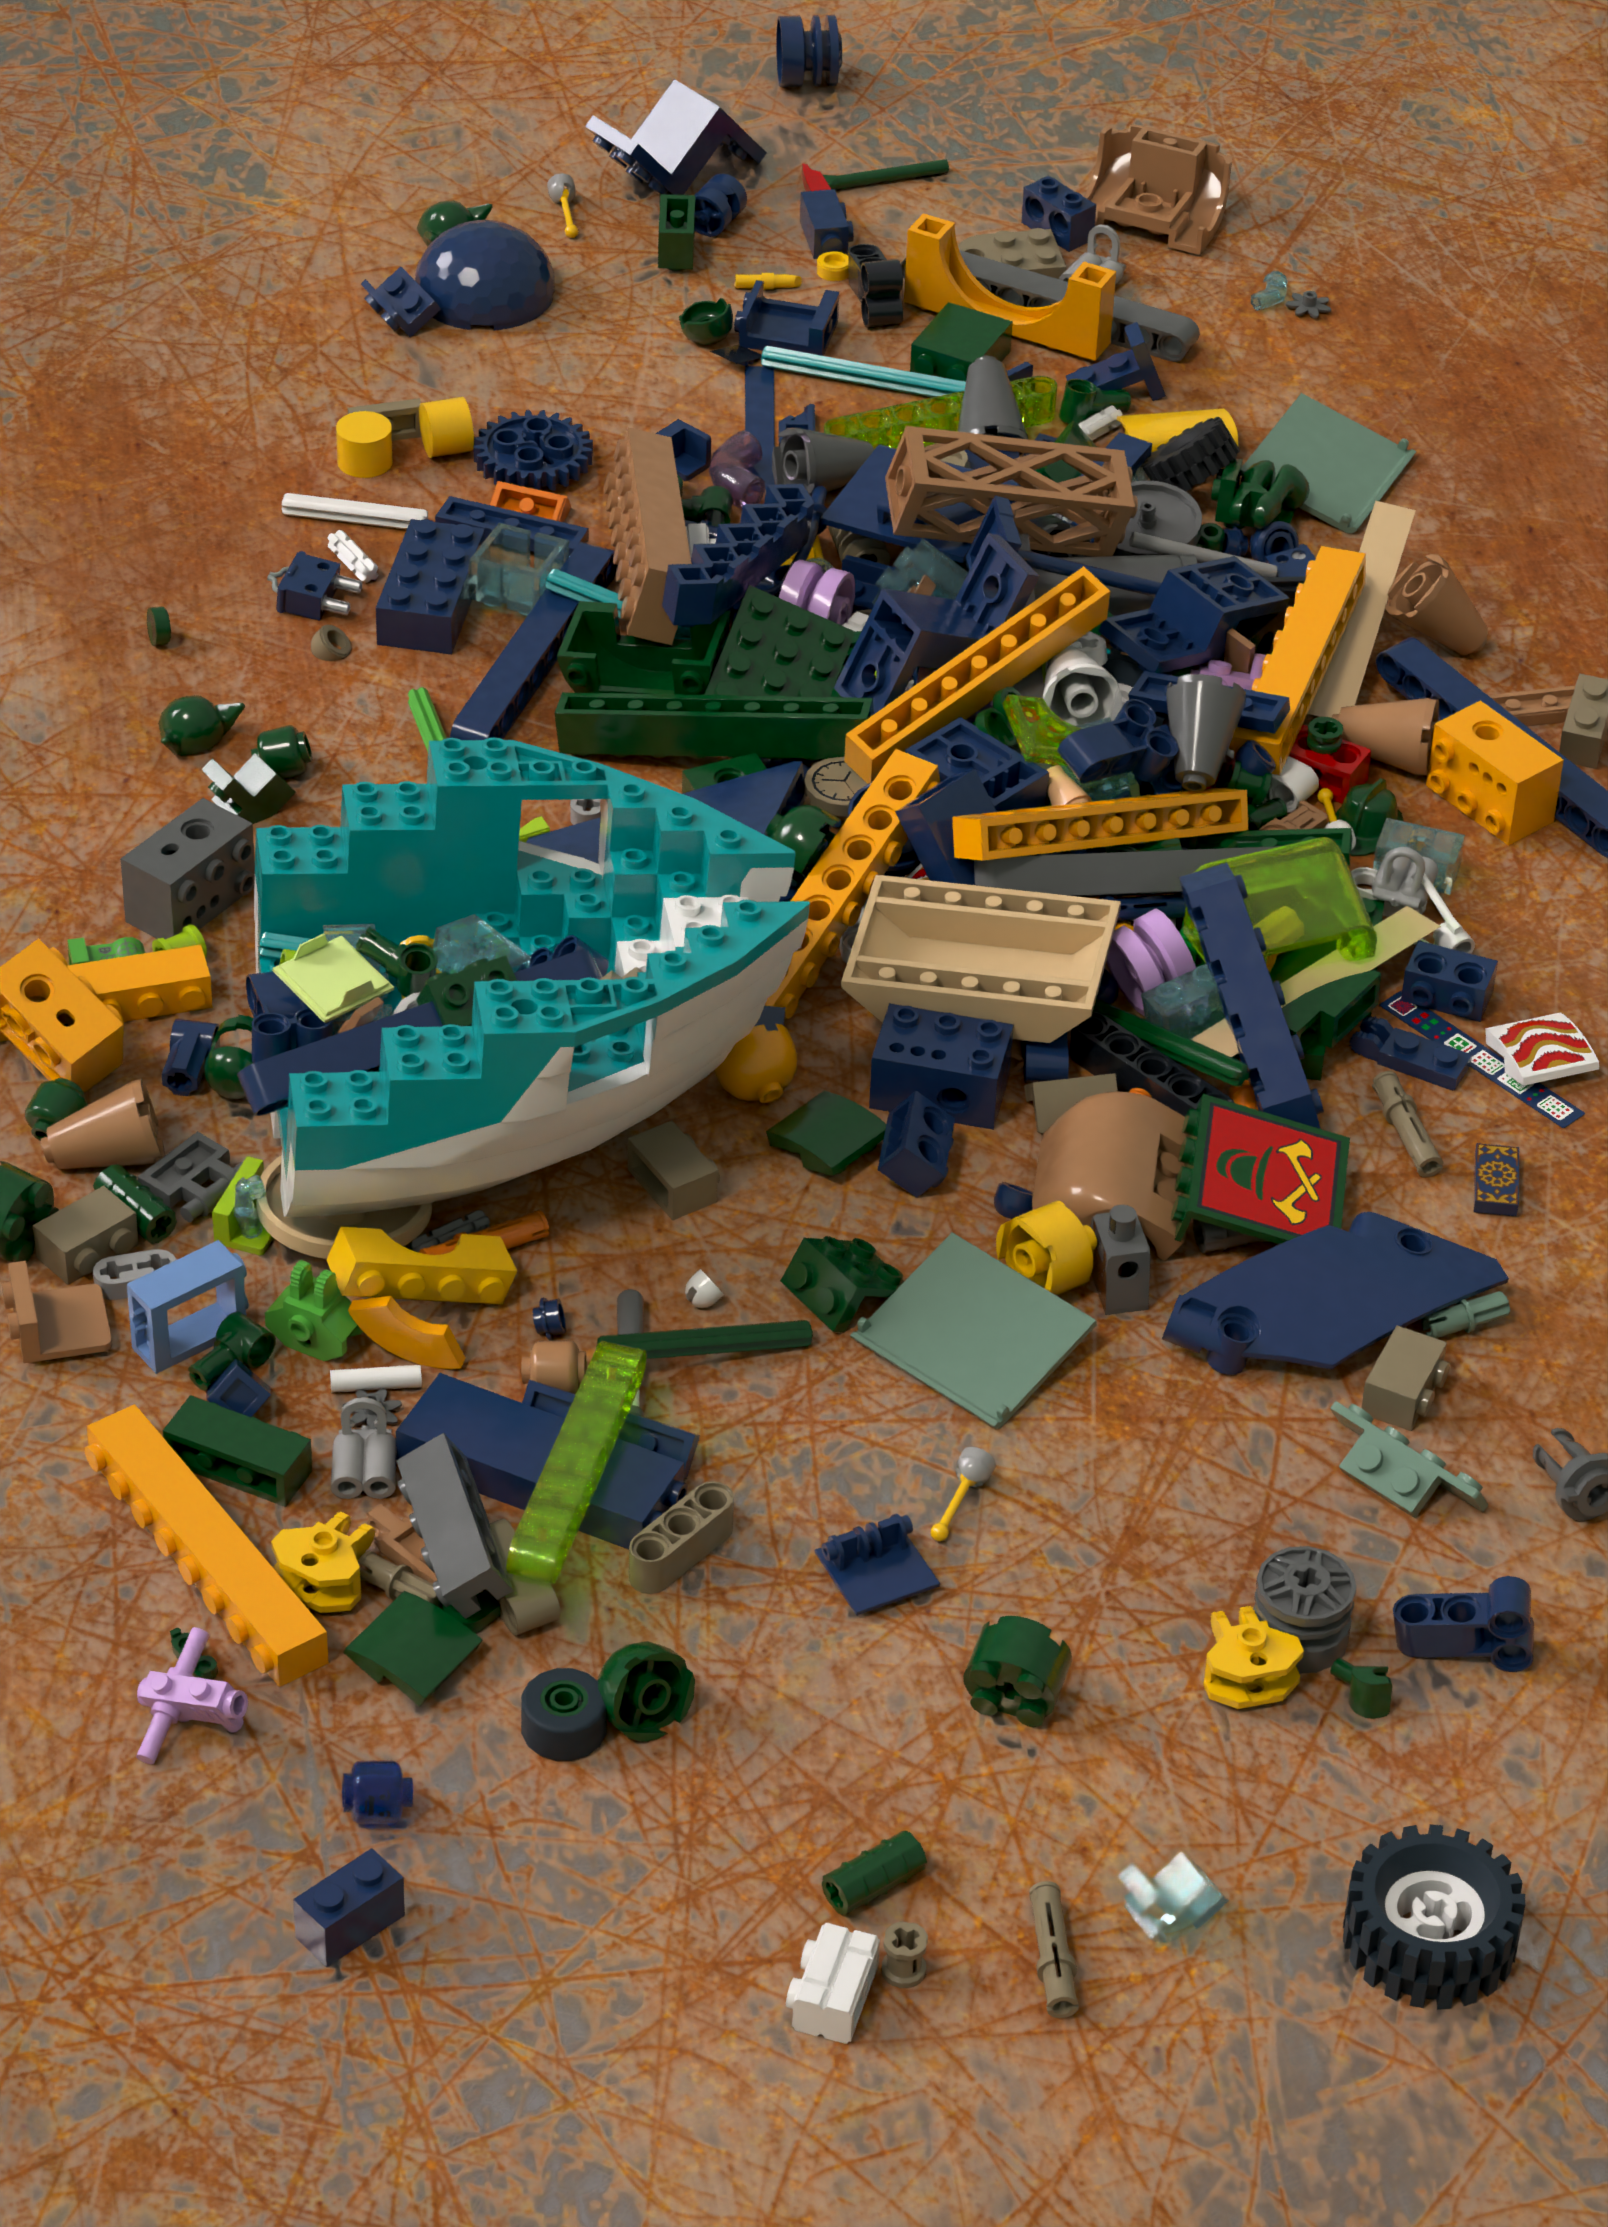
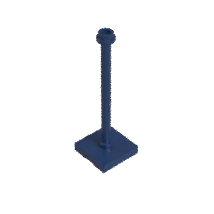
M994 496L966 555L970 570L987 534L991 533L1000 535L1034 569L1069 577L1084 566L1106 586L1152 597L1156 596L1162 584L1161 582L1020 549L1022 544L1014 522L1010 501L999 496ZM999 582L996 584L997 589H999Z

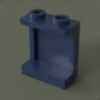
M756 280L752 291L745 293L743 311H737L734 331L739 332V346L761 351L764 350L765 346H772L824 356L838 324L839 292L825 290L817 307L767 299L763 296L764 281Z

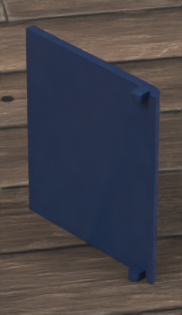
M881 444L875 448L820 518L823 525L960 563L966 561V555L972 544L894 535L885 476L897 449ZM944 462L962 473L974 470ZM1009 480L1007 482L1002 483L1006 485L1021 486L1014 480ZM964 502L934 509L956 525L985 515ZM918 518L914 522L916 524L929 525Z

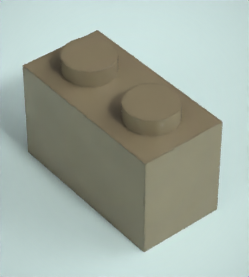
M1579 673L1563 726L1559 752L1575 765L1597 769L1608 732V679Z
M672 1120L628 1138V1171L672 1221L717 1202V1183L720 1181V1174L713 1160L707 1159L696 1147L692 1137L687 1133L684 1134Z
M105 1186L98 1188L33 1225L36 1258L67 1285L93 1272L94 1266L101 1259L125 1254L130 1249L139 1245L136 1212Z
M1396 1325L1365 1381L1361 1408L1374 1419L1412 1431L1419 1416L1426 1417L1435 1396V1391H1433L1435 1386L1442 1388L1447 1379L1450 1369V1362L1444 1361L1447 1342Z

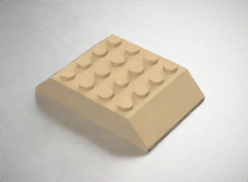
M875 875L841 980V988L882 1023L889 1003L1014 1024L1013 1039L1051 1043L1092 1016L1120 912L1121 901Z

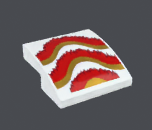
M1561 1012L1485 1028L1486 1044L1504 1057L1505 1073L1523 1086L1599 1069V1060L1590 1044L1575 1024Z

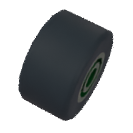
M555 1668L542 1672L529 1681L521 1695V1734L528 1747L538 1755L555 1761H573L588 1756L600 1747L607 1734L606 1705L598 1690V1680L590 1674L577 1669Z

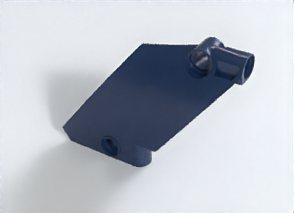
M1362 1212L1352 1221L1349 1232L1326 1225L1255 1255L1202 1283L1184 1295L1179 1294L1162 1340L1198 1354L1201 1348L1207 1349L1206 1359L1208 1364L1214 1370L1227 1375L1241 1373L1245 1368L1248 1358L1286 1361L1332 1370L1350 1357L1391 1335L1396 1325L1404 1328L1463 1299L1506 1284L1509 1278L1495 1258L1378 1213Z

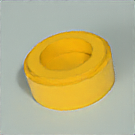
M830 251L820 255L817 258L818 276L827 281L847 279L849 277L848 255L837 251Z

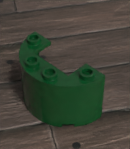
M579 601L557 654L558 664L565 680L575 693L704 695L728 633L730 611L724 612L711 624H699L690 627L691 640L674 639L672 645L634 636L621 635L617 603Z

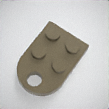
M1034 228L1029 231L1018 232L999 231L993 234L969 237L958 245L961 251L1059 279L1066 271V264L1051 229Z

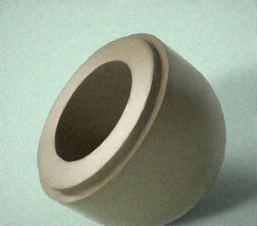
M324 625L314 634L311 640V652L318 659L335 661L343 659L350 654L351 644L341 629L333 625ZM331 643L339 645L341 649L334 647Z

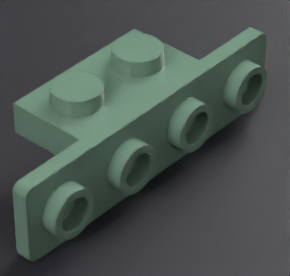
M1337 1401L1331 1406L1330 1409L1337 1420L1360 1435L1357 1442L1339 1465L1344 1474L1414 1518L1417 1517L1439 1485L1481 1512H1484L1488 1507V1503L1480 1492L1483 1488L1482 1485L1469 1475L1460 1472L1456 1477L1444 1469L1446 1463L1427 1449H1423L1419 1454L1407 1446L1410 1441L1394 1428L1387 1426L1383 1431L1373 1425V1417L1359 1406L1351 1404L1349 1408H1346Z

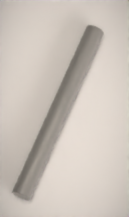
M1134 531L1129 541V546L1165 555L1194 554L1198 563L1235 556ZM1235 556L1260 576L1276 577L1277 565Z

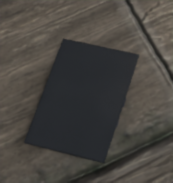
M739 344L710 351L743 366L752 365L754 360L761 358V354L739 346Z

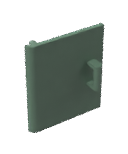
M1301 393L1242 466L1241 477L1251 465L1262 460H1269L1274 463L1275 479L1283 465L1290 464L1303 473L1309 482L1310 488L1307 500L1299 508L1343 532L1351 534L1356 532L1373 510L1375 501H1380L1417 451L1413 449L1407 450L1409 445L1407 439L1403 438L1399 444H1396Z
M951 1232L869 1319L865 1317L859 1319L857 1323L858 1330L854 1331L850 1337L995 1429H999L1097 1326V1322L1094 1318Z

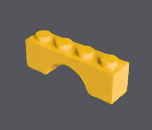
M340 1227L326 1260L331 1272L336 1274L337 1286L341 1295L376 1298L392 1296L394 1299L503 1304L517 1273V1269L501 1236L461 1234L453 1251L441 1255H429L403 1247L392 1240L382 1229Z

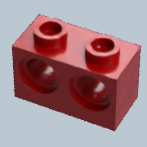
M1302 724L1289 756L1308 765L1316 773L1319 779V787L1314 794L1318 795L1321 789L1328 788L1333 792L1332 800L1343 804L1348 791L1352 787L1365 784L1368 781L1371 749L1342 739L1341 748L1337 752L1331 754L1316 753L1307 746L1308 726Z

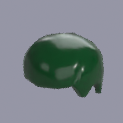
M720 298L717 302L701 301L693 303L679 316L683 334L689 340L700 345L716 344L725 339L733 326L731 304H727L724 298Z

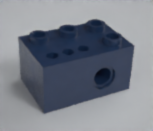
M889 1003L871 1059L869 1108L890 1112L913 1092L918 1091L955 1118L954 1123L994 1130L1010 1076L1014 1024Z

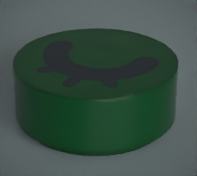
M163 606L150 607L147 610V630L153 646L167 645L171 639L170 619L166 608Z

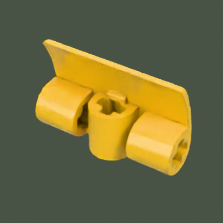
M1225 409L1117 416V421L1123 425L1125 434L1152 443V452L1157 451L1160 445L1166 444L1175 435H1180L1185 429L1192 428L1199 422L1204 423L1207 419H1214L1215 417H1220L1238 446L1236 425L1229 412Z

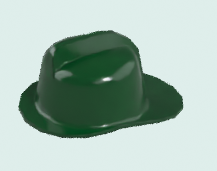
M1382 778L1374 784H1360L1352 787L1348 791L1342 806L1335 813L1337 820L1346 821L1353 828L1356 844L1351 851V856H1366L1377 852L1389 841L1403 823L1402 813L1397 809L1396 797L1387 789L1386 780Z

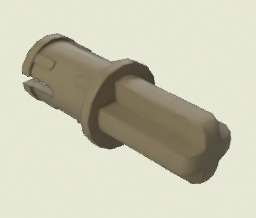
M373 1551L365 1552L358 1560L359 1564L368 1568L367 1570L360 1568V1579L384 1590L389 1599L395 1600L403 1591H406L435 1606L441 1604L432 1583L413 1574L410 1566L405 1564L397 1566L378 1556Z

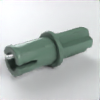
M1500 1291L1469 1301L1463 1299L1456 1303V1305L1441 1309L1422 1318L1423 1330L1431 1328V1331L1425 1335L1436 1339L1462 1330L1471 1333L1475 1330V1326L1508 1316L1510 1314L1509 1300Z

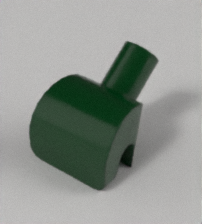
M1337 1658L1332 1664L1330 1673L1350 1685L1349 1705L1356 1714L1370 1719L1387 1716L1390 1712L1393 1688L1391 1679L1386 1676L1388 1666H1354L1342 1658Z

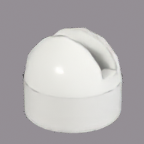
M701 1269L686 1284V1298L692 1301L693 1306L698 1308H708L724 1296Z

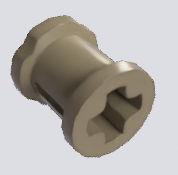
M900 1921L892 1924L885 1931L883 1947L887 1955L884 1956L881 1968L885 1981L892 1986L911 1988L921 1983L926 1975V1961L923 1955L926 1952L928 1935L920 1925Z

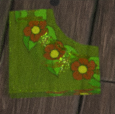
M1008 694L1003 702V707L1024 760L1026 762L1068 766L1058 753V747L1067 736L1082 728L1075 727L1062 720L1048 707L1043 698Z

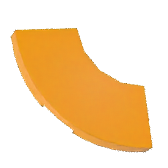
M392 1296L353 1300L348 1309L352 1319L369 1338L385 1350L407 1361L433 1368L460 1369L466 1359L449 1325L431 1324L410 1315L398 1305Z

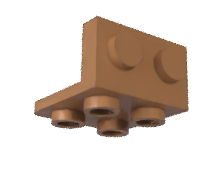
M26 1261L8 1263L10 1281L1 1283L5 1309L13 1308L14 1310L13 1313H7L11 1340L19 1339L23 1363L104 1352L112 1347V1338L102 1289L98 1284L32 1292Z

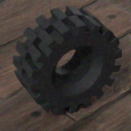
M1215 417L1214 419H1207L1204 423L1199 422L1192 428L1185 429L1178 436L1175 435L1169 439V442L1160 445L1157 451L1152 452L1141 466L1150 481L1168 483L1186 492L1192 489L1194 485L1206 481L1205 479L1209 476L1217 474L1219 469L1230 464L1229 461L1235 459L1240 450L1220 417Z

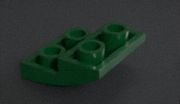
M824 1090L768 1129L766 1134L770 1146L789 1150L792 1153H800L804 1168L822 1172L825 1175H836L845 1171L848 1165L861 1155L869 1153L877 1147V1144L884 1139L886 1123L861 1105L843 1096Z
M403 1591L345 1648L343 1653L378 1684L386 1677L420 1707L478 1649L483 1640L441 1608L414 1594Z

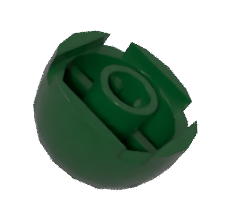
M797 806L792 808L784 817L777 813L768 824L764 833L771 839L795 851L794 870L790 885L796 889L800 888L804 882L799 877L805 870L811 872L836 836V834L830 831L831 827H840L842 823L839 818L817 806Z
M649 1641L628 1644L615 1651L604 1663L598 1676V1690L606 1705L607 1720L628 1738L642 1742L659 1739L668 1734L659 1729L671 1724L674 1720L680 1723L687 1715L694 1699L695 1678L693 1672L687 1669L686 1661L670 1648Z

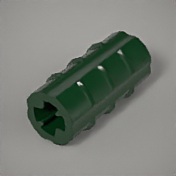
M118 1164L111 1165L99 1173L93 1185L94 1190L105 1186L135 1211L137 1231L144 1239L152 1244L159 1243L172 1233L177 1223L175 1212L163 1202L162 1198L155 1196L150 1191V1187L139 1182L137 1176L130 1174Z
M906 1830L887 1840H881L877 1846L868 1851H862L861 1855L848 1862H842L840 1867L823 1876L822 1889L826 1899L835 1911L841 1915H847L860 1906H867L869 1901L881 1894H887L888 1890L900 1883H907L909 1878L925 1870V1864L927 1863L925 1852L913 1834Z

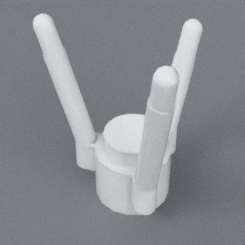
M1424 873L1422 884L1445 921L1433 933L1434 945L1471 954L1475 948L1474 940L1453 917L1434 885ZM1423 938L1419 940V941H1423V942L1429 943L1428 941L1424 940Z

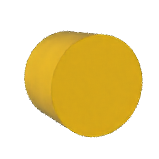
M464 397L420 403V432L429 458L473 450L474 431L472 418Z
M359 411L347 414L337 422V463L342 472L357 478H372L386 473L391 468L393 463L392 426L388 418L375 412Z

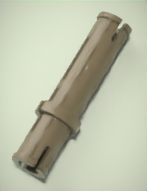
M1385 1071L1378 1074L1373 1079L1374 1084H1372V1087L1384 1106L1383 1115L1385 1119L1396 1128L1402 1143L1415 1164L1418 1174L1422 1177L1436 1175L1442 1170L1441 1164H1444L1416 1114L1417 1105L1414 1099L1405 1093L1395 1072Z
M1043 1881L1033 1885L1029 1890L1040 1956L1036 1965L1039 1980L1044 1983L1048 2014L1055 2018H1066L1074 2015L1079 2009L1074 1985L1077 1965L1075 1958L1069 1953L1060 1899V1887L1054 1882ZM1048 1921L1051 1922L1053 1936H1050ZM1055 1962H1057L1059 1977L1056 1975Z

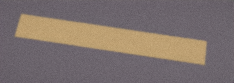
M1375 501L1359 551L1360 553H1366L1365 586L1307 714L1332 718L1333 714L1340 713L1341 707L1355 706L1385 611V604H1387L1389 598L1387 594L1394 582L1416 510Z
M1406 906L1281 983L1280 986L1284 994L1285 1003L1288 1004L1301 995L1326 983L1350 975L1371 971L1441 926L1411 907ZM1225 1018L1191 1039L1230 1057L1238 1054L1234 1035Z

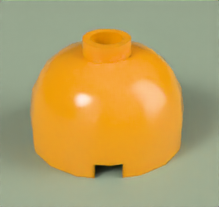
M764 1024L754 1026L747 1036L734 1045L725 1060L713 1070L722 1087L737 1099L745 1101L759 1100L761 1103L772 1102L783 1094V1089L793 1079L797 1071V1052L788 1029L782 1024H776L778 1031H767Z

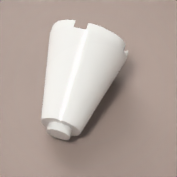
M1068 646L1048 660L1042 708L1047 721L1057 733L1067 737L1080 729L1114 721L1122 707V695L1113 675L1080 649L1073 646Z

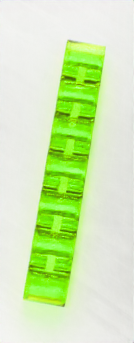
M1033 376L1010 381L1025 428L1046 424L1054 420L1058 387L1054 379L1047 376ZM964 391L836 417L824 424V433L867 441L874 449L879 444L897 449L906 426L957 431ZM924 442V447L929 446V445H933V444H936V443Z
M606 1341L599 1342L510 1544L506 1564L508 1574L550 1584L556 1583L641 1385L647 1359L645 1350Z

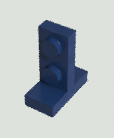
M1138 322L1124 327L1132 348L1131 350L1114 354L1106 360L1079 368L1077 371L1066 375L1067 381L1070 379L1087 380L1100 388L1101 391L1123 389L1144 380L1152 401L1166 396Z

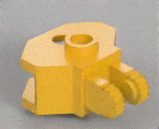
M341 1511L340 1513L337 1512L326 1524L317 1522L313 1527L282 1529L271 1541L272 1550L277 1560L273 1568L305 1606L319 1613L351 1611L361 1600L360 1566L358 1560L369 1549L375 1537V1528L366 1523L361 1524L350 1536L346 1535L348 1530H350L352 1520L349 1515ZM312 1585L316 1593H307L304 1591V1588Z
M1251 1606L1239 1608L1240 1625L1237 1626L1230 1625L1225 1612L1211 1613V1627L1217 1643L1207 1653L1203 1686L1208 1698L1236 1709L1283 1701L1300 1683V1674L1296 1665L1303 1658L1304 1650L1299 1638L1270 1628L1266 1620L1259 1621L1255 1610ZM1258 1686L1262 1687L1263 1689L1259 1693H1253L1249 1691L1257 1688Z

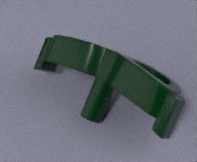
M175 1628L170 1631L173 1653L179 1660L190 1633H181L180 1628ZM201 1654L193 1676L213 1680L218 1675L217 1662L212 1656H202Z

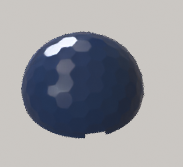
M493 220L465 222L441 233L425 250L418 262L415 273V281L441 308L432 318L446 325L471 330V325H494L495 331L526 324L542 315L549 308L555 292L554 272L544 249L521 229Z

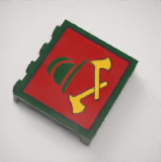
M1205 1094L1202 1095L1196 1110L1189 1109L1182 1128V1133L1188 1134V1137H1185L1178 1158V1161L1184 1163V1166L1179 1170L1174 1189L1181 1194L1177 1196L1171 1213V1221L1177 1222L1175 1241L1181 1242L1191 1219L1276 1244H1282L1326 1225L1341 1229L1350 1144L1349 1137Z

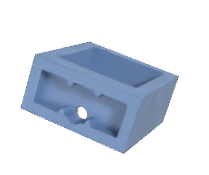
M217 1240L127 1284L132 1349L156 1374L214 1346L218 1327L229 1314L239 1311L246 1315L249 1303L245 1294L244 1277L247 1276V1270L241 1257L237 1253H231ZM216 1287V1303L168 1325L167 1310Z

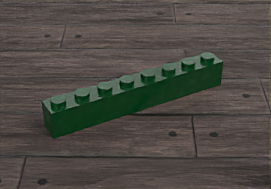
M562 692L554 714L559 753L574 754L576 756L611 754L615 757L650 755L655 758L689 756L695 759L712 756L728 757L731 759L756 753L758 757L770 760L805 758L810 761H818L828 758L845 757L846 734L874 715L873 698Z

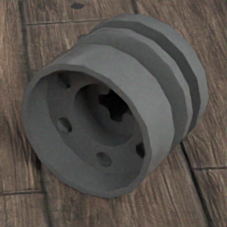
M1310 1546L1285 1548L1273 1553L1261 1564L1256 1580L1253 1610H1255L1259 1621L1266 1620L1270 1628L1299 1638L1304 1650L1303 1658L1296 1665L1299 1673H1317L1332 1667L1337 1658L1344 1656L1349 1642L1352 1622L1351 1615L1357 1588L1354 1574L1339 1557L1329 1551Z

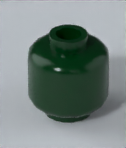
M286 725L260 733L257 738V748L251 749L252 756L257 754L283 779L305 773L308 762L313 761L306 733L304 731L299 732L293 725Z
M56 1078L54 1081L43 1082L37 1088L25 1109V1120L32 1128V1135L41 1141V1138L48 1137L47 1127L88 1106L85 1093L77 1084L67 1079Z

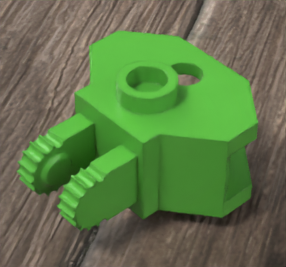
M301 1260L296 1263L291 1271L290 1285L286 1287L265 1312V1326L286 1347L322 1361L342 1357L347 1352V1338L363 1332L348 1312L352 1302L346 1296L341 1295L334 1272L325 1269L320 1272L318 1278L313 1277V1271H311V1264Z

